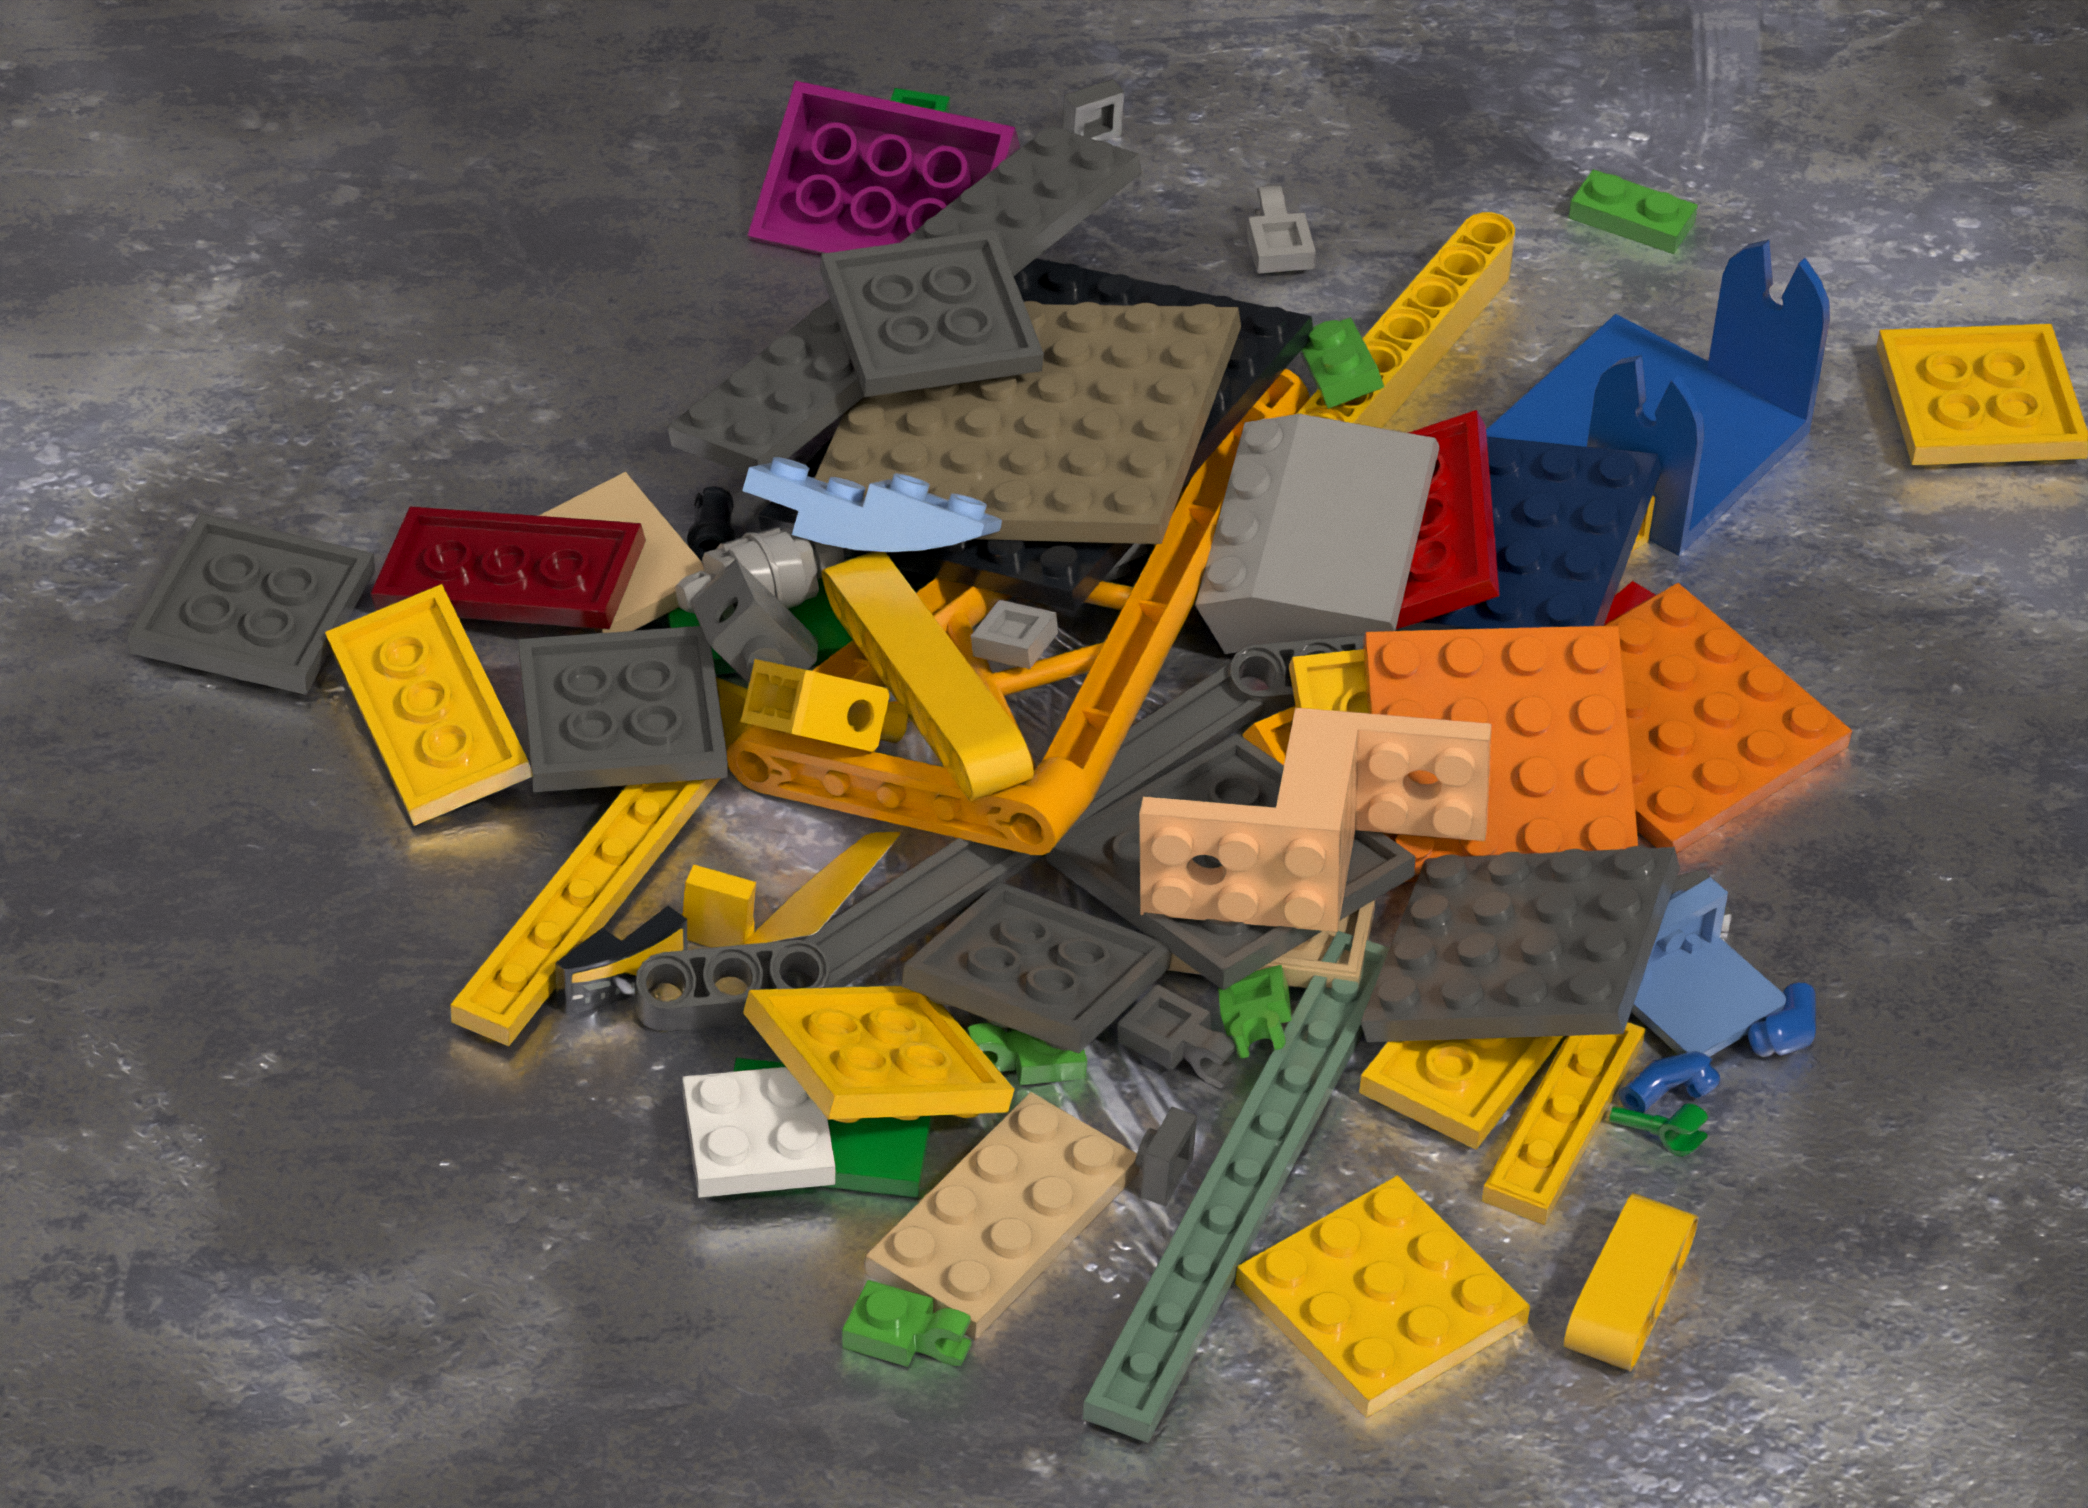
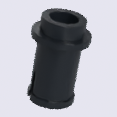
M706 487L703 489L704 495L698 492L695 497L694 524L688 530L687 544L701 561L705 552L717 549L722 543L736 540L735 532L731 527V517L734 508L733 496L729 491L721 487Z

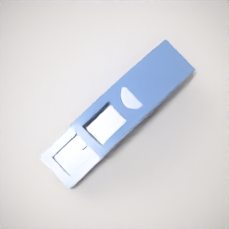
M774 457L772 463L749 467L742 489L744 492L797 510L798 515L792 535L821 544L853 550L902 552L950 546L999 532L1002 523L1001 519L985 513L986 503L961 494H951L949 500L927 493L930 486L929 483L912 476L895 473L892 480L888 479L870 483L865 497L866 488L858 483L837 477H830L829 482L825 483L808 477L809 467L780 457Z

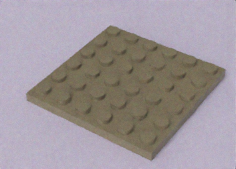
M1034 301L1024 302L1044 353L1042 371L863 397L843 414L814 478L825 483L829 482L830 477L853 481L866 488L864 493L866 497L870 483L888 479L892 480L893 474L898 473L929 483L930 486L927 493L949 500L951 494H961L975 498L987 504L986 514L1002 520L999 532L976 539L1162 544L1241 329L1238 307H1215L1211 304L1157 306L1152 303H1140L1134 306L1099 305L1093 302H1083L1076 305H1050Z

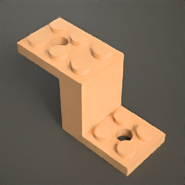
M1295 708L1276 808L1143 796L1139 813L1140 915L1154 913L1164 914L1172 918L1215 919L1224 922H1244V924L1285 926L1297 929L1338 932L1355 830L1485 841L1488 825L1492 724ZM1418 770L1427 771L1434 774L1438 781L1432 784H1420L1411 780L1407 774ZM1198 855L1213 856L1223 866L1205 868L1195 863L1192 858Z

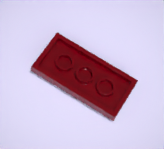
M410 506L370 595L377 611L442 584L458 618L610 630L646 539L641 523Z

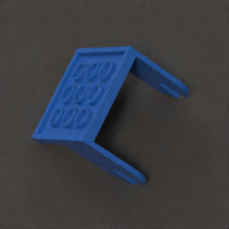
M1764 240L1748 244L1728 260L1723 272L1708 361L1615 314L1486 429L1487 437L1658 454L1662 471L1653 492L1655 503L1649 541L1680 556L1810 433L1830 323L1829 298L1822 281L1807 259L1804 258L1798 263L1781 297L1783 305L1778 304L1769 294V288L1773 285L1770 241Z

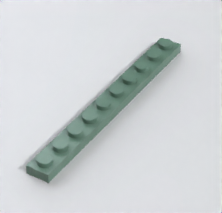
M1338 931L1322 961L1337 963L1344 950L1351 951L1354 936ZM1366 941L1359 990L1358 982L1334 978L1332 988L1326 987L1327 977L1313 976L1292 1015V1021L1288 1022L1283 1031L1286 1038L1284 1047L1278 1050L1274 1049L1084 1400L1083 1420L1149 1443L1236 1277L1237 1266L1244 1262L1364 1033L1361 1019L1390 949L1389 947Z

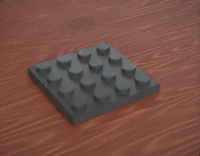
M1235 734L1070 829L1056 846L1047 853V862L1146 935L1168 946L1171 953L1222 990L1227 989L1322 932L1320 930L1297 929L1295 927L1251 925L1234 921L1224 922L1215 919L1172 918L1164 914L1154 913L1140 915L1139 813L1143 796L1276 808L1284 765L1239 734ZM1355 830L1340 920L1412 878L1415 874V855L1381 832ZM1198 855L1192 858L1195 863L1205 868L1223 866L1213 856Z
M1632 846L1617 850L1584 851L1582 849H1569L1552 853L1522 854L1520 852H1506L1500 855L1465 857L1450 854L1426 859L1361 1019L1367 1042L1624 1034L1680 870L1675 847L1647 848L1644 846Z

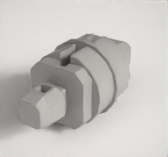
M773 528L760 533H745L742 538L722 543L717 549L705 552L702 558L704 571L701 570L686 576L676 585L677 601L681 609L695 614L690 600L737 559L787 609L801 605L805 600L817 596L819 592L817 578H822L823 569L845 562L843 548L821 544L792 535L793 530L790 528L783 530ZM738 602L727 607L722 615L728 619L736 610Z

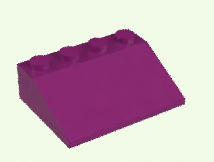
M795 81L747 237L750 241L819 256L824 253L901 243L924 225L928 219L934 217L962 195L966 189L972 187L999 166L1003 160L1018 151L1020 144L1016 129L1013 126Z

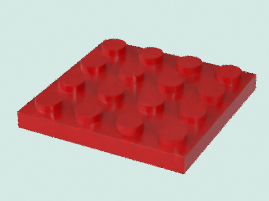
M1477 410L1408 432L1410 434L1436 438L1440 447L1396 629L1414 625L1421 621L1467 606L1476 605L1499 596L1486 425Z

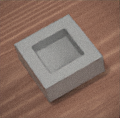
M999 600L971 635L973 656L1001 662L1009 666L1031 669L1058 634L1056 612Z

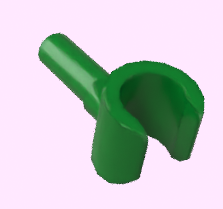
M1691 1103L1684 1104L1671 1118L1660 1115L1653 1116L1613 1106L1609 1120L1612 1123L1648 1131L1653 1135L1659 1136L1664 1147L1675 1156L1683 1157L1692 1153L1708 1137L1707 1133L1698 1130L1708 1120V1115L1702 1108Z

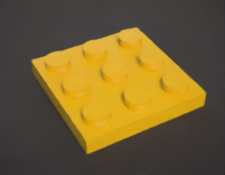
M2052 324L1879 330L1876 349L1912 465L2087 459L2088 430Z
M902 986L760 989L748 991L743 1014L828 1120L832 1119L843 1123H853L860 1118L879 1117L915 1120L920 1116L955 1115L962 1118H973L980 1113H1004L1009 1111L1014 1093L1012 1085L943 1005L932 1002L923 994Z
M1398 1175L1238 1265L1236 1270L1235 1284L1365 1418L1372 1416L1526 1325L1530 1311V1305Z

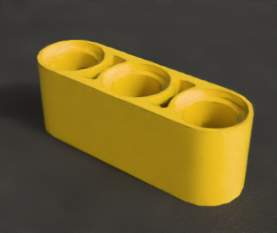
M1632 1193L1627 1199L1574 1306L1564 1337V1347L1631 1372L1684 1266L1695 1237L1699 1217Z

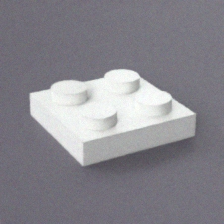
M786 1067L683 1076V1099L698 1198L835 1185V1161L827 1118Z

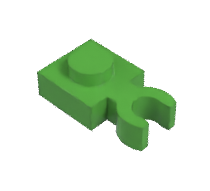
M1282 964L1257 970L1225 990L1218 987L1220 1015L1227 1036H1232L1237 1055L1241 1059L1249 1057V1046L1260 1039H1271L1275 1050L1284 1047L1286 1038L1281 1023L1292 1021L1289 987Z

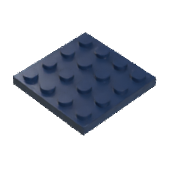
M1487 437L1499 596L1476 605L1467 606L1421 621L1414 625L1396 629L1395 631L1604 626L1662 471L1658 454Z

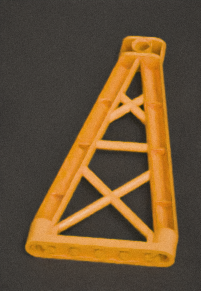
M1285 369L1196 471L1188 485L1183 486L1162 544H1153L1154 549L1134 587L1101 581L1083 603L1121 610L1105 642L1038 660L1031 669L1017 666L993 673L987 659L973 656L971 635L974 631L972 628L988 615L999 600L1008 601L1014 596L940 578H935L916 593L1019 731L1020 729L1004 696L1088 673L1038 766H1036L1029 751L1034 770L1033 779L970 802L945 767L794 735L749 724L736 737L726 751L727 764L732 774L747 788L771 796L1025 854L1044 855L1049 853L1095 798L1198 596L1244 423L1297 414L1310 399L1306 385L1299 376ZM853 640L812 670L887 688ZM897 700L890 702L899 705Z

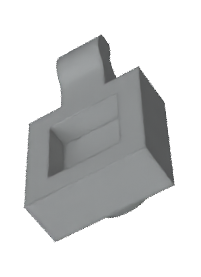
M1281 186L1258 187L1257 194L1261 209H1255V216L1248 217L1246 233L1257 273L1314 269L1316 251L1305 212L1287 213Z

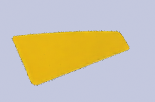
M874 832L864 835L795 892L743 945L777 942L817 933L902 833Z

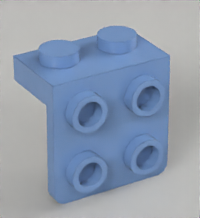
M1711 877L1687 891L1679 890L1670 896L1631 1010L1637 1018L1677 1054L1698 1051L1710 1057L1746 1036L1753 1023L1766 1021V1017L1769 1014L1782 1011L1786 1003V997L1783 992L1720 938L1728 892Z

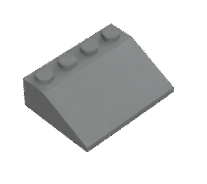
M1304 414L1244 423L1195 604L1225 654L1237 653L1244 647L1256 644L1365 635L1366 632L1396 630L1440 446L1436 438Z

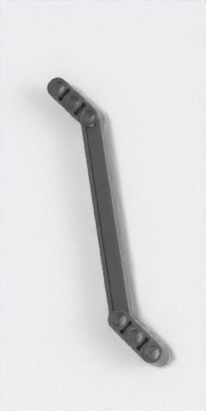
M1365 635L1256 644L1242 648L1235 654L1231 663L1130 727L1095 798L1070 829L1197 757L1250 721L1257 722L1296 706L1289 671V663L1292 657L1363 649ZM1247 676L1261 679L1268 688L1252 690L1241 682V678ZM958 838L826 923L817 933L806 936L802 940L670 951L651 955L642 962L637 971L634 1001L637 1017L645 1026L655 1031L663 1032L751 1024L743 1014L748 991L760 989H797L788 986L781 978L785 973L791 971H802L814 980L815 983L807 988L845 987L977 901L999 881L1006 882L1046 856L1047 853L1044 855H1030ZM725 977H736L742 980L748 986V989L738 995H727L721 992L715 986V983ZM669 983L676 986L682 992V995L672 1001H660L654 998L648 990L656 984Z

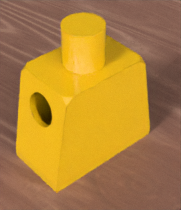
M755 659L741 722L875 752L880 740L898 743L903 738L908 723V712L905 706L888 702L890 697L888 688Z

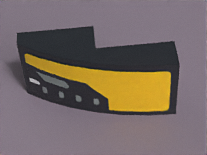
M667 906L622 941L602 927L555 963L557 1009L569 1015L604 1007L634 996L637 971L642 962L651 955L688 950L687 918L670 906Z

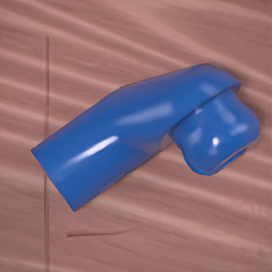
M1806 983L1788 985L1783 990L1786 997L1784 1009L1769 1014L1766 1017V1021H1758L1752 1024L1748 1031V1038L1751 1048L1758 1056L1769 1057L1774 1053L1783 1056L1805 1049L1811 1045L1816 1034V992L1811 985Z
M1698 1051L1665 1057L1650 1062L1619 1090V1099L1626 1109L1645 1113L1670 1089L1682 1083L1691 1097L1699 1099L1702 1095L1705 1096L1719 1085L1720 1074L1709 1064L1712 1059Z

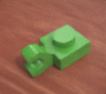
M979 1023L968 1027V1035L1000 1072L1016 1070L1019 1085L1085 1079L1088 1061L1084 1049L1079 1054L1070 1050L1056 1049L1047 1045L1044 1040L1012 1028H1007V1032H1005L1001 1027L990 1023Z
M868 1280L842 1328V1347L906 1367L909 1366L915 1352L931 1356L948 1365L962 1366L972 1346L971 1340L963 1337L971 1322V1316L952 1308H943L933 1313V1298Z

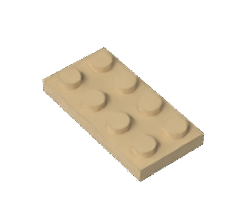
M1030 1092L865 1255V1274L882 1284L933 1298V1313L943 1308H952L971 1316V1322L965 1335L976 1341L1139 1174L1140 1167L1136 1166L1137 1153Z

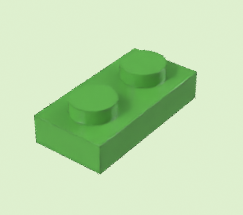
M1593 169L1572 198L1568 218L1675 254L1696 222L1698 205L1677 198L1672 194L1659 192L1624 180L1619 176Z
M1351 317L1341 321H1325L1313 327V331L1309 334L1310 341L1300 351V354L1328 409L1384 388L1378 367Z

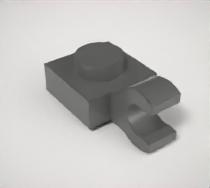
M1158 984L1117 1023L1119 1043L1170 1070H1173L1184 1058L1191 1064L1202 1080L1217 1088H1223L1237 1073V1066L1226 1061L1236 1050L1233 1039L1226 1034L1211 1030V1012Z

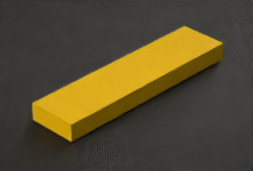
M1627 1022L1624 1034L1566 1037L1484 1184L1482 1202L1542 1225L1546 1224L1642 1047L1645 1028Z

